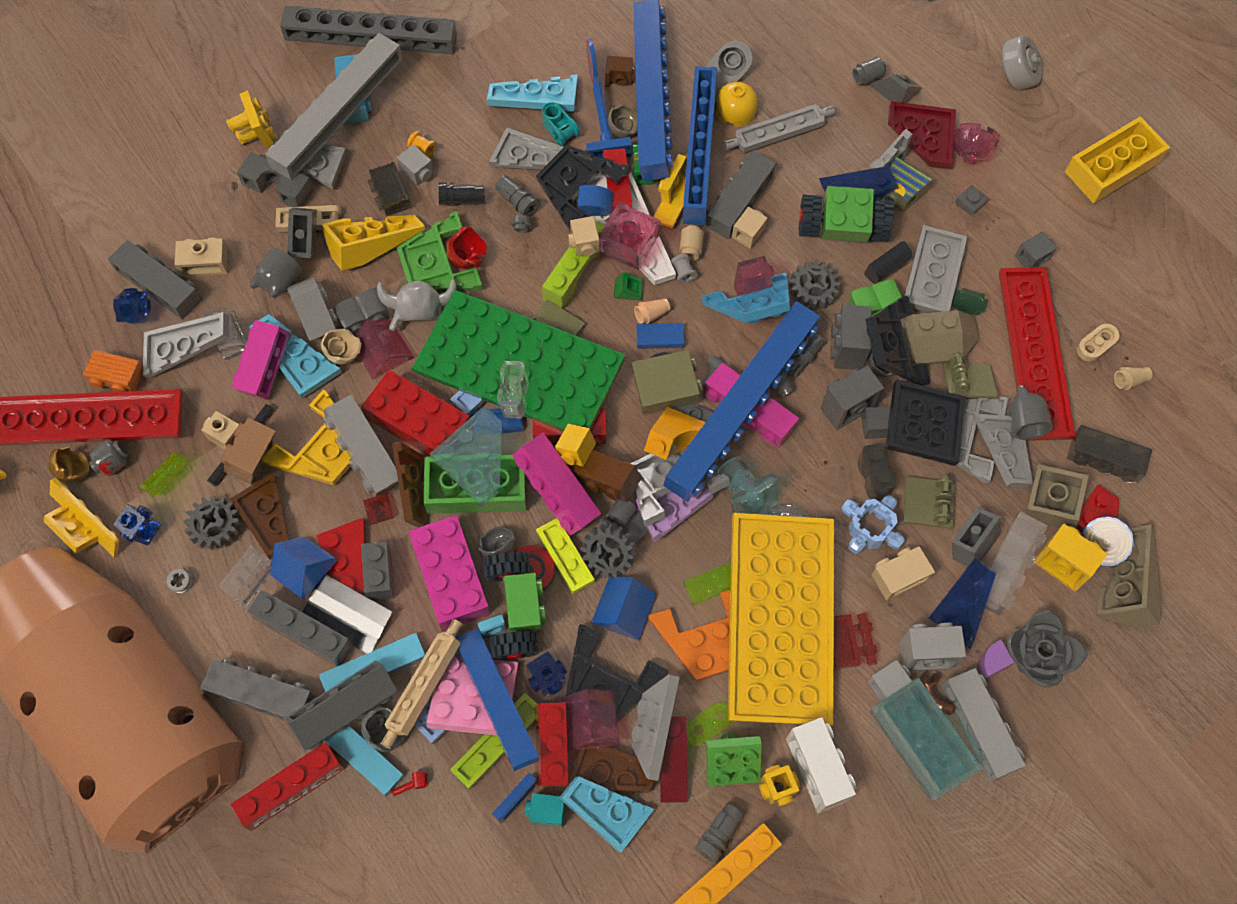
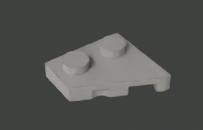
M907 129L899 135L879 159H876L870 165L868 180L875 185L887 174L896 157L904 160L913 135Z

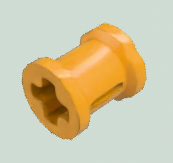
M419 131L413 132L407 141L408 148L414 144L428 158L434 154L437 147L436 142L427 140Z

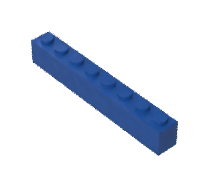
M695 66L683 202V224H706L717 67Z

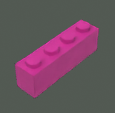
M722 362L706 380L703 393L711 402L720 404L741 375ZM769 397L763 407L759 405L756 408L758 413L751 424L746 422L744 426L751 431L755 430L768 444H774L780 448L796 429L799 418Z
M541 433L512 454L517 466L526 474L533 488L539 492L546 506L554 513L561 527L567 531L569 536L582 529L601 514L544 433Z

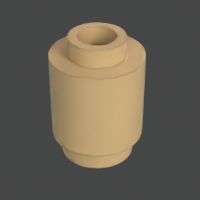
M689 225L681 231L679 252L690 255L691 261L698 260L702 254L703 230L696 225Z

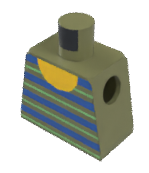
M896 157L881 183L878 196L882 200L893 201L895 208L905 211L926 194L932 179Z

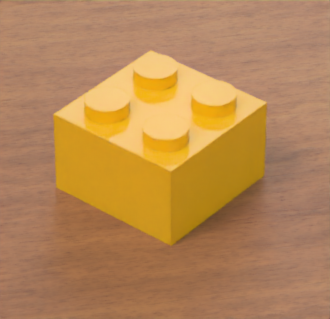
M1063 524L1047 541L1033 562L1075 592L1093 576L1107 556V553L1097 543L1088 541L1081 536L1077 529Z

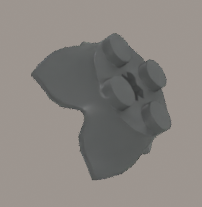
M1051 610L1042 611L1034 615L1024 629H1017L1012 632L1007 641L1009 653L1017 664L1019 671L1024 673L1032 682L1045 688L1058 685L1062 681L1064 674L1078 669L1088 656V652L1081 642L1064 634L1060 618ZM1040 648H1043V652L1047 653L1045 657L1039 653L1038 650Z

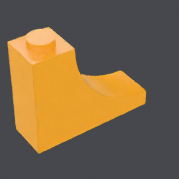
M667 407L650 430L644 451L667 460L671 455L685 451L706 422Z

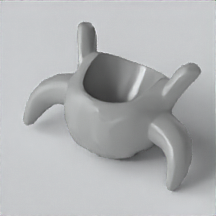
M451 280L448 290L442 294H438L426 282L414 281L402 286L395 296L386 292L382 282L377 284V294L380 301L385 306L395 309L389 326L391 331L397 329L400 321L438 320L442 314L441 308L446 306L454 290H457L454 280Z

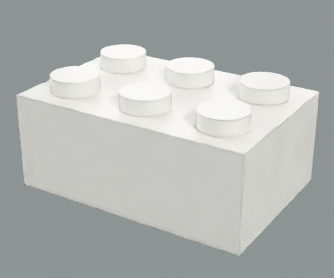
M822 717L793 728L786 738L817 814L847 803L856 795L854 790L857 789L852 775H847L843 766L845 759L839 748L836 749L834 746L832 728L828 723H824Z

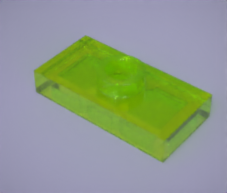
M729 562L683 581L693 606L719 596L721 592L730 590L731 565Z

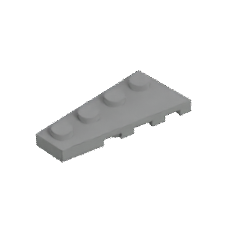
M223 312L144 332L143 377L150 379L228 339L229 315Z

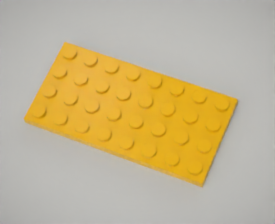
M733 513L727 721L803 725L822 717L825 724L828 723L830 726H833L834 519Z

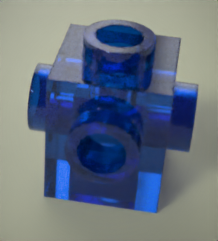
M137 288L124 289L113 299L116 322L140 323L151 311V302L147 299V292L138 291Z
M130 504L126 505L113 524L121 531L120 536L127 541H136L147 546L162 526L161 523L151 516L153 514L151 510L142 505H139L137 508Z
M549 651L526 665L527 671L531 676L528 681L535 692L540 690L543 696L547 694L552 696L564 688L563 684L566 683L564 674L567 671L560 660L555 662Z

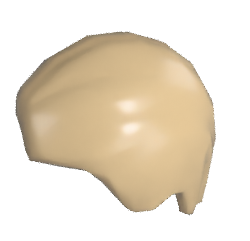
M334 329L326 332L321 341V349L329 361L342 365L355 360L360 353L362 343L349 330Z

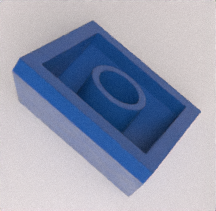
M300 537L274 544L270 575L304 600L337 560L307 538Z
M609 577L591 624L639 641L656 593L635 578Z

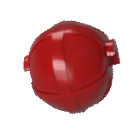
M461 227L458 229L459 232L453 235L447 243V257L459 269L477 268L485 259L487 243L472 227Z

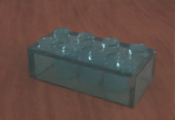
M919 678L876 704L870 711L931 802L983 769Z

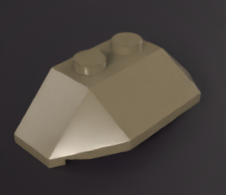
M959 310L913 314L900 319L912 364L949 362L952 354L956 352L961 353L965 358L979 340L975 317Z

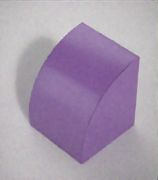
M1001 640L992 644L979 659L978 674H982L985 680L1008 669L1015 663Z

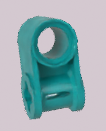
M549 102L543 106V127L550 133L558 145L563 146L566 140L580 135L576 122L566 114L559 104Z

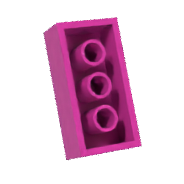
M457 515L408 531L441 631H446L453 619L466 624L489 616V608Z

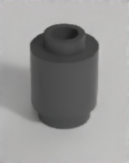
M878 57L857 64L856 68L853 69V78L858 85L869 84L885 76L886 64Z

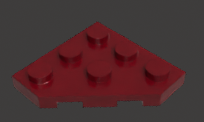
M891 101L888 125L898 135L905 129L913 134L909 147L928 166L951 169L953 164L956 109Z

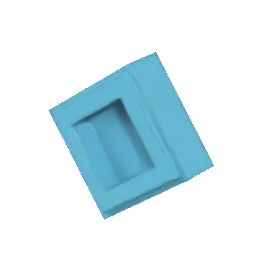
M502 614L477 623L482 638L506 630Z

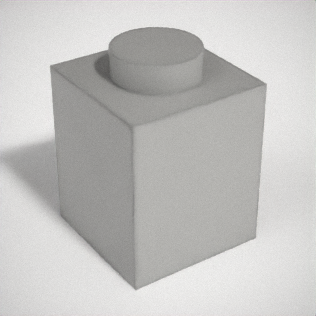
M414 144L397 157L399 170L416 186L429 180L434 173L432 161Z
M896 660L872 675L867 683L881 703H884L907 688L912 683V680L910 679L911 674L907 667L903 664L900 665Z

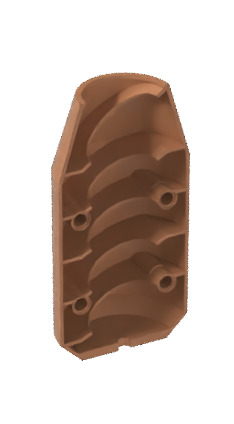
M45 547L30 551L11 560L0 568V697L105 848L109 851L148 854L183 826L190 816L202 811L238 782L244 743L208 695L200 689L199 683L134 597L64 549L58 547Z

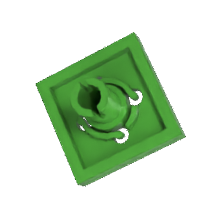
M730 732L731 739H729L728 733H725L719 740H707L706 780L708 787L761 782L760 736L737 738L735 733Z

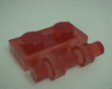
M867 613L857 615L859 622L857 624H853L851 614L834 616V670L859 667L861 665L860 656H866L868 666L878 664L876 658L878 650L877 646L873 644L871 634L873 627L872 623L868 620ZM855 634H861L863 646H857Z

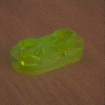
M715 703L692 718L687 723V741L692 745L701 746L707 740H711L727 729L732 722L727 721L728 706L723 703ZM722 712L724 719H716L715 713ZM699 726L703 729V733L697 735L693 729Z

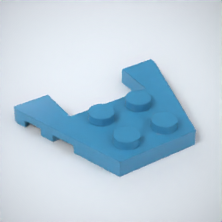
M787 273L767 277V286L769 288L728 299L722 291L701 296L702 304L744 323H756L762 318L769 316L778 317L784 312L791 311Z

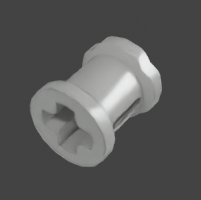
M686 253L679 254L671 260V264L678 274L677 281L679 284H687L697 278V272L693 270L690 264V255Z

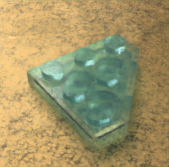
M486 406L480 409L430 453L431 458L481 507L500 491L502 421Z

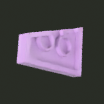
M704 487L698 497L693 495L689 502L673 492L657 498V502L665 511V518L647 526L653 542L655 543L712 500L713 494H710ZM635 499L636 507L641 515L638 499Z

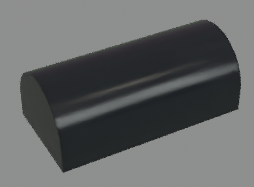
M901 241L870 263L864 275L872 283L877 284L912 259L913 255L910 247L905 241Z

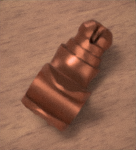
M923 673L919 677L918 684L924 701L937 715H952L955 712V704L949 701L945 702V700L938 698L934 693V686L938 683V676L933 674L931 683H929L925 679L926 674Z

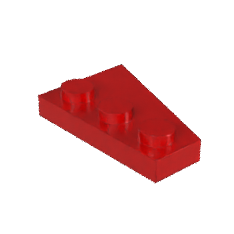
M363 517L316 536L321 549L337 560L329 569L331 578L365 596L361 544H365V519Z

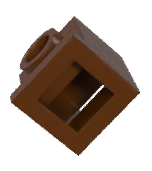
M607 56L605 87H609L610 84L631 85V81L636 80L633 58Z

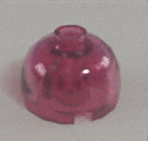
M977 123L960 124L954 136V149L963 158V161L968 164L985 161L997 149L1000 139L997 131L990 127L987 128V131L980 129L981 124Z

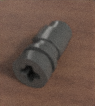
M507 175L502 176L497 181L495 189L509 203L513 204L514 209L521 215L531 217L537 212L540 201L530 192L524 191L521 186Z
M726 804L711 824L709 831L704 832L702 835L703 840L700 839L694 849L705 859L717 864L722 856L721 852L724 853L727 848L726 843L731 839L744 817L743 813L734 806Z

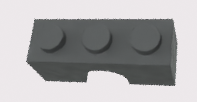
M251 152L237 171L242 185L259 193H262L269 184L279 183L275 189L279 200L291 207H302L313 192L308 175L299 172L290 180L270 168L266 156L262 154L258 155Z

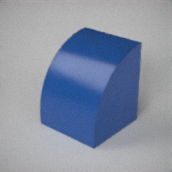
M597 185L579 186L578 207L587 217L612 214L614 193L607 188Z

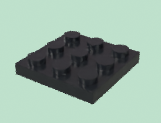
M897 379L893 383L885 449L956 466L959 463L965 396Z

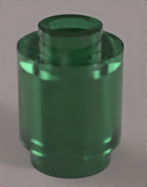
M962 288V290L956 289L951 307L964 313L979 316L980 312H985L988 299H985V293Z

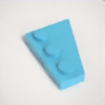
M575 777L559 797L618 852H622L654 810L581 777Z

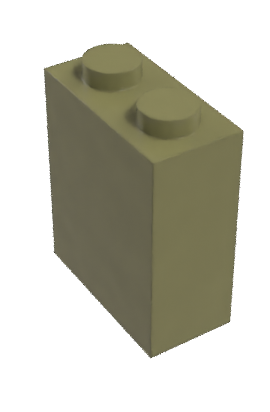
M688 350L632 362V372L643 414L665 410L667 407L674 408L699 402L700 393H703L700 379L696 380L694 371H697L695 358H690Z

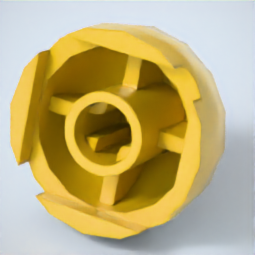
M738 81L730 82L718 92L714 111L717 118L726 125L728 122L734 124V127L745 126L755 118L758 109V97L750 85Z

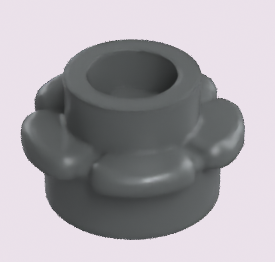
M517 214L514 215L513 221L510 224L514 226L515 231L526 233L528 229L532 228V218Z

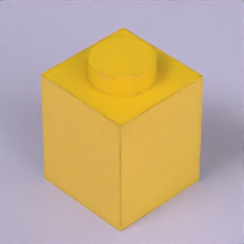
M568 424L555 448L566 464L584 467L596 442L590 428Z

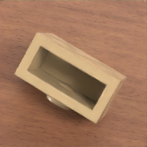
M222 238L176 241L175 267L181 277L227 274L228 249Z
M920 546L912 550L910 547L905 548L897 554L898 557L892 560L885 558L875 565L876 568L871 576L886 601L930 580L934 575L935 571Z

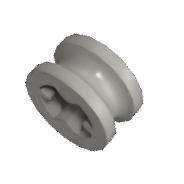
M176 569L169 573L166 582L171 590L182 594L190 590L193 579L186 571ZM179 576L183 578V585L180 587L175 584Z

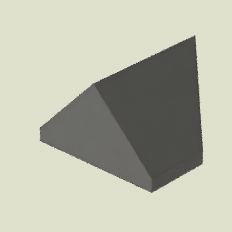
M894 73L888 78L868 84L889 101L907 103L922 89L920 85L908 76H903L902 74L899 76Z

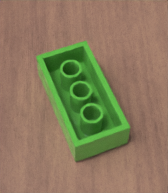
M512 455L425 457L424 506L427 514L526 511V474L517 466Z

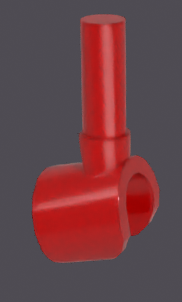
M423 771L412 773V782L391 790L392 795L396 796L411 789L425 788L428 784L427 773Z

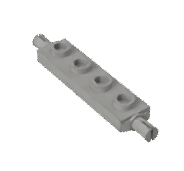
M814 104L736 130L735 138L724 141V147L728 150L738 146L745 153L822 127L824 125V117L834 115L835 108L831 105L820 109Z

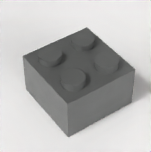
M842 304L840 313H836L835 323L831 327V338H834V345L831 346L830 359H834V368L854 370L864 367L871 350V341L867 334L865 319L871 316L870 306Z
M868 365L862 369L856 368L843 380L836 379L827 386L820 409L837 431L861 417L866 407H876L884 387Z

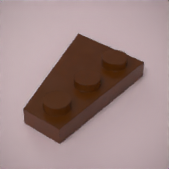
M274 473L230 498L269 560L273 558L275 543L290 540Z

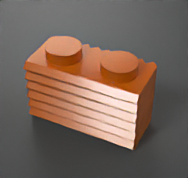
M93 350L83 375L88 380L89 385L97 389L108 387L114 392L136 391L143 375V365L139 360Z

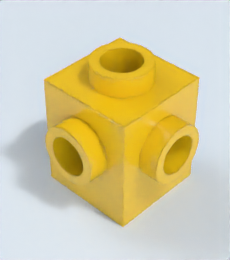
M775 765L766 769V774L761 778L762 784H759L764 800L768 799L770 805L778 803L779 807L793 802V796L799 792L798 787H800L796 773L794 771L791 772L789 765L780 768V765ZM775 783H779L782 786L781 792L776 791Z

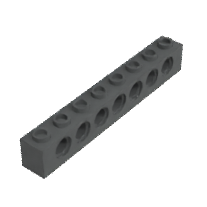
M285 6L280 24L284 40L366 47L369 40L380 33L399 44L400 49L404 51L451 55L454 52L457 35L455 20L300 6Z

